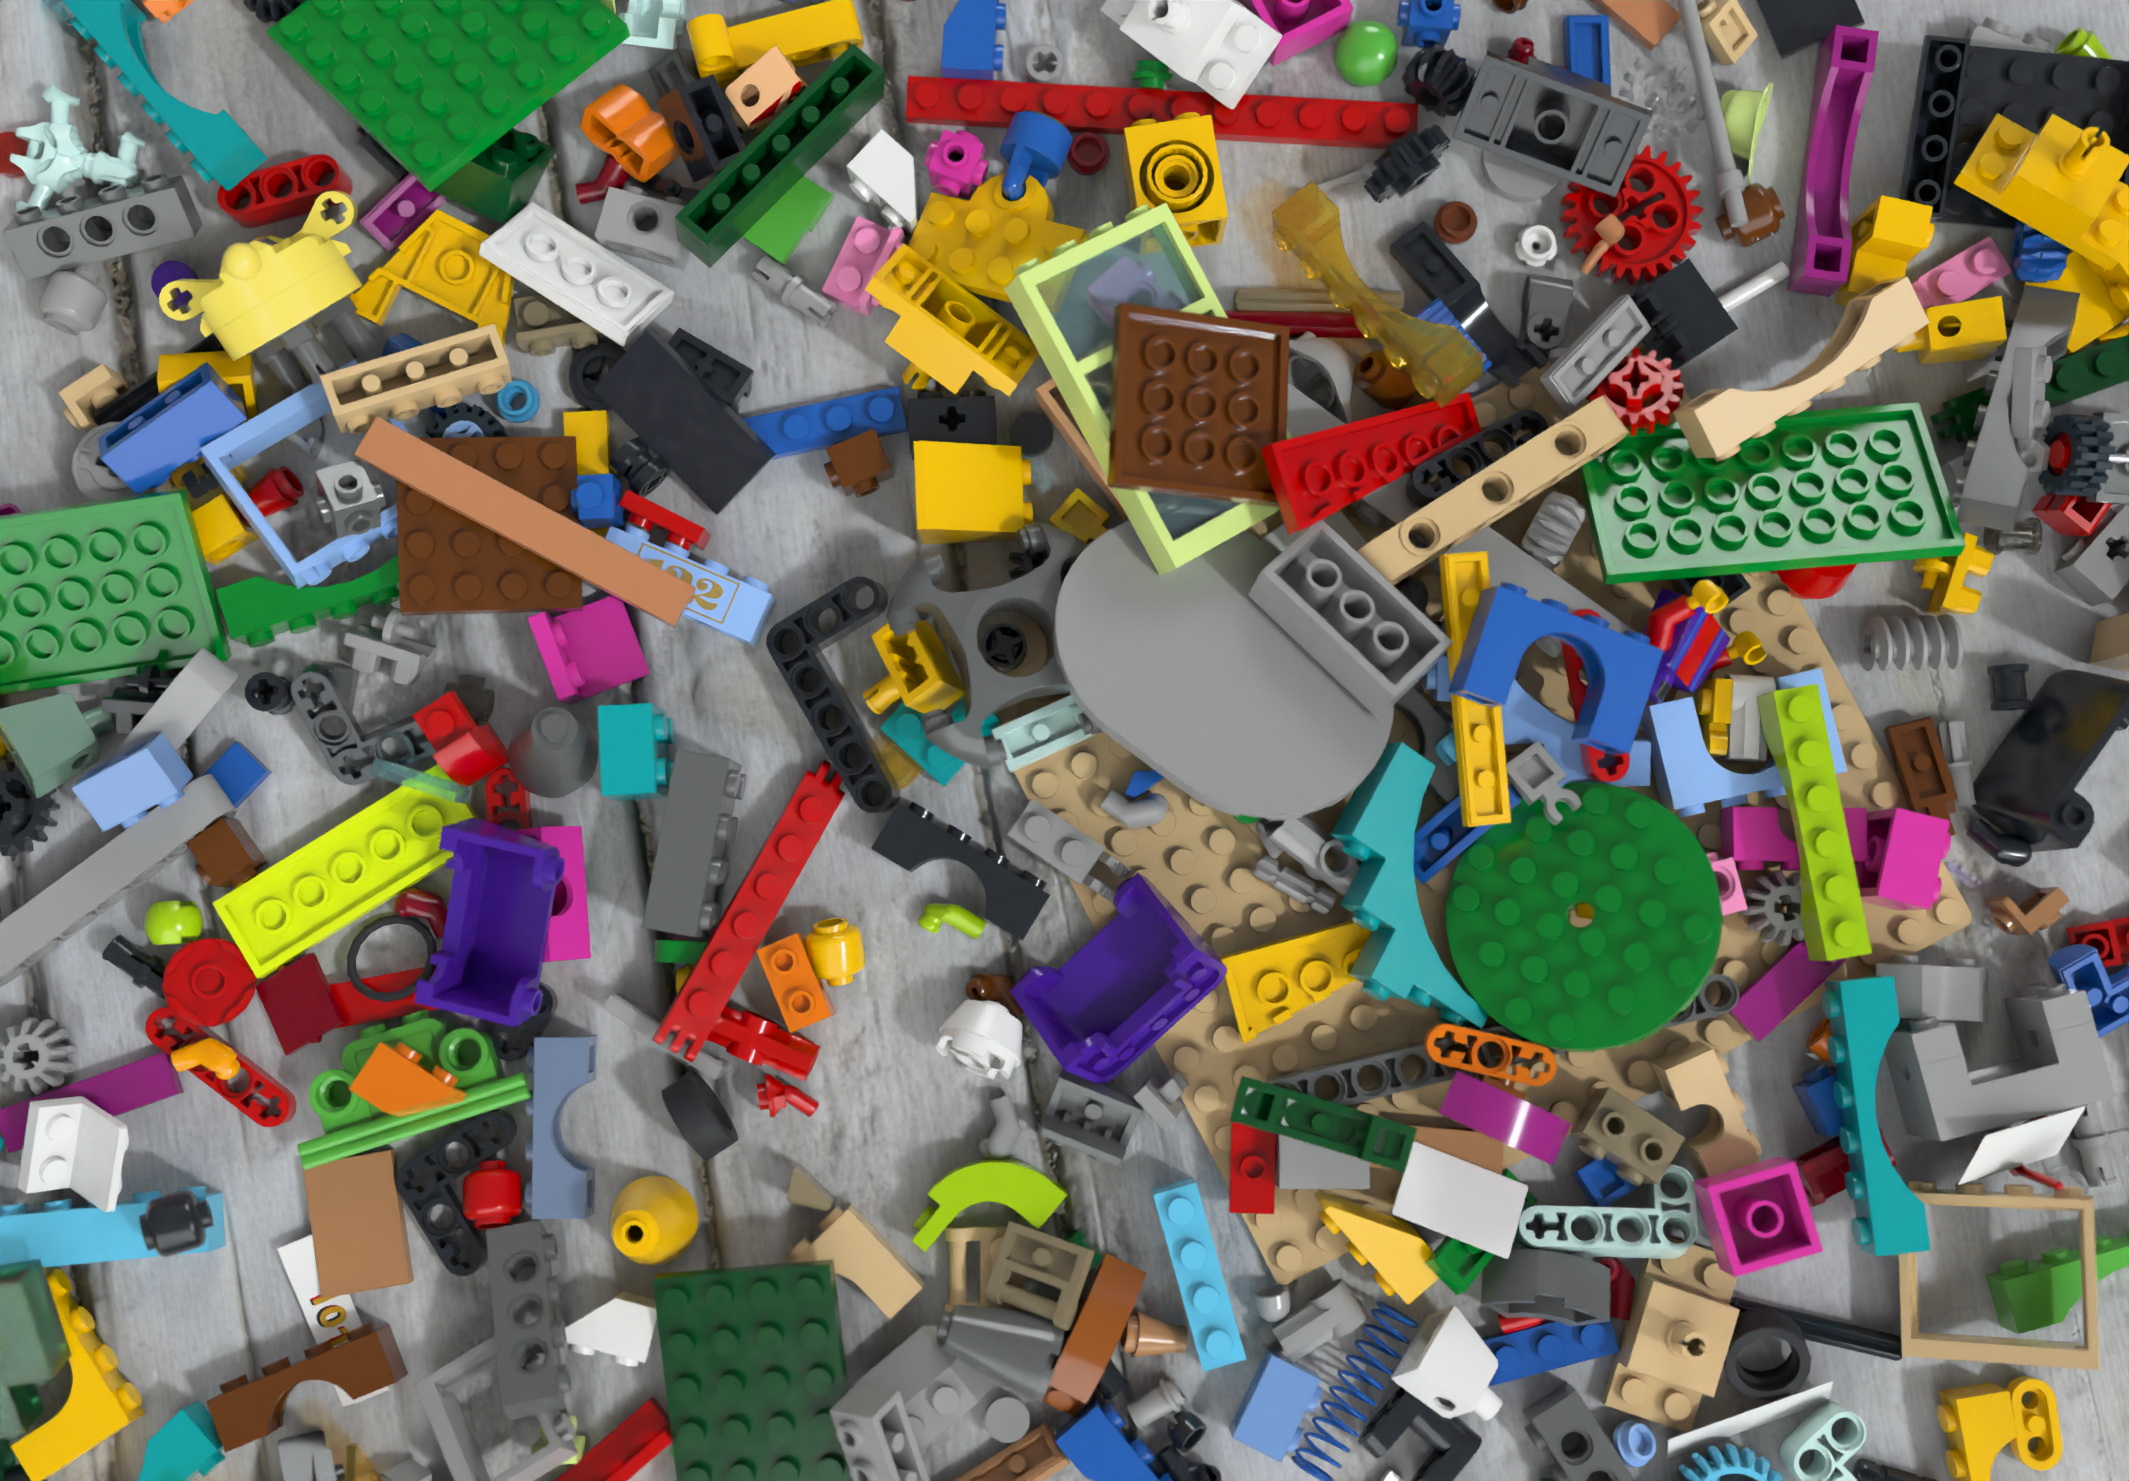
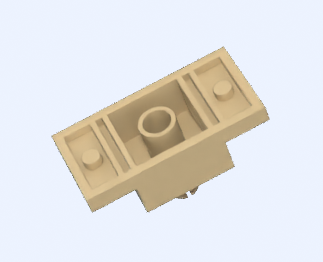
M1664 1235L1666 1239L1671 1243L1680 1244L1684 1242L1682 1240ZM1693 1244L1686 1254L1679 1258H1644L1634 1290L1630 1321L1625 1320L1618 1343L1619 1352L1615 1353L1601 1399L1604 1405L1687 1433L1691 1432L1702 1394L1711 1397L1715 1395L1740 1311L1729 1304L1737 1277H1733L1719 1269L1714 1251Z

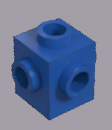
M1400 0L1397 26H1403L1401 45L1422 48L1424 45L1433 47L1435 44H1440L1445 47L1451 31L1458 30L1461 4H1454V0Z

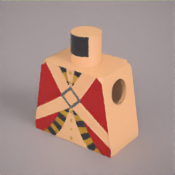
M775 45L724 91L734 106L730 109V112L740 134L751 128L759 135L808 87V84L796 67Z

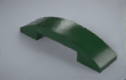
M1242 1075L1228 1119L1263 1131L1280 1134L1350 1155L1360 1160L1405 1173L1417 1128Z

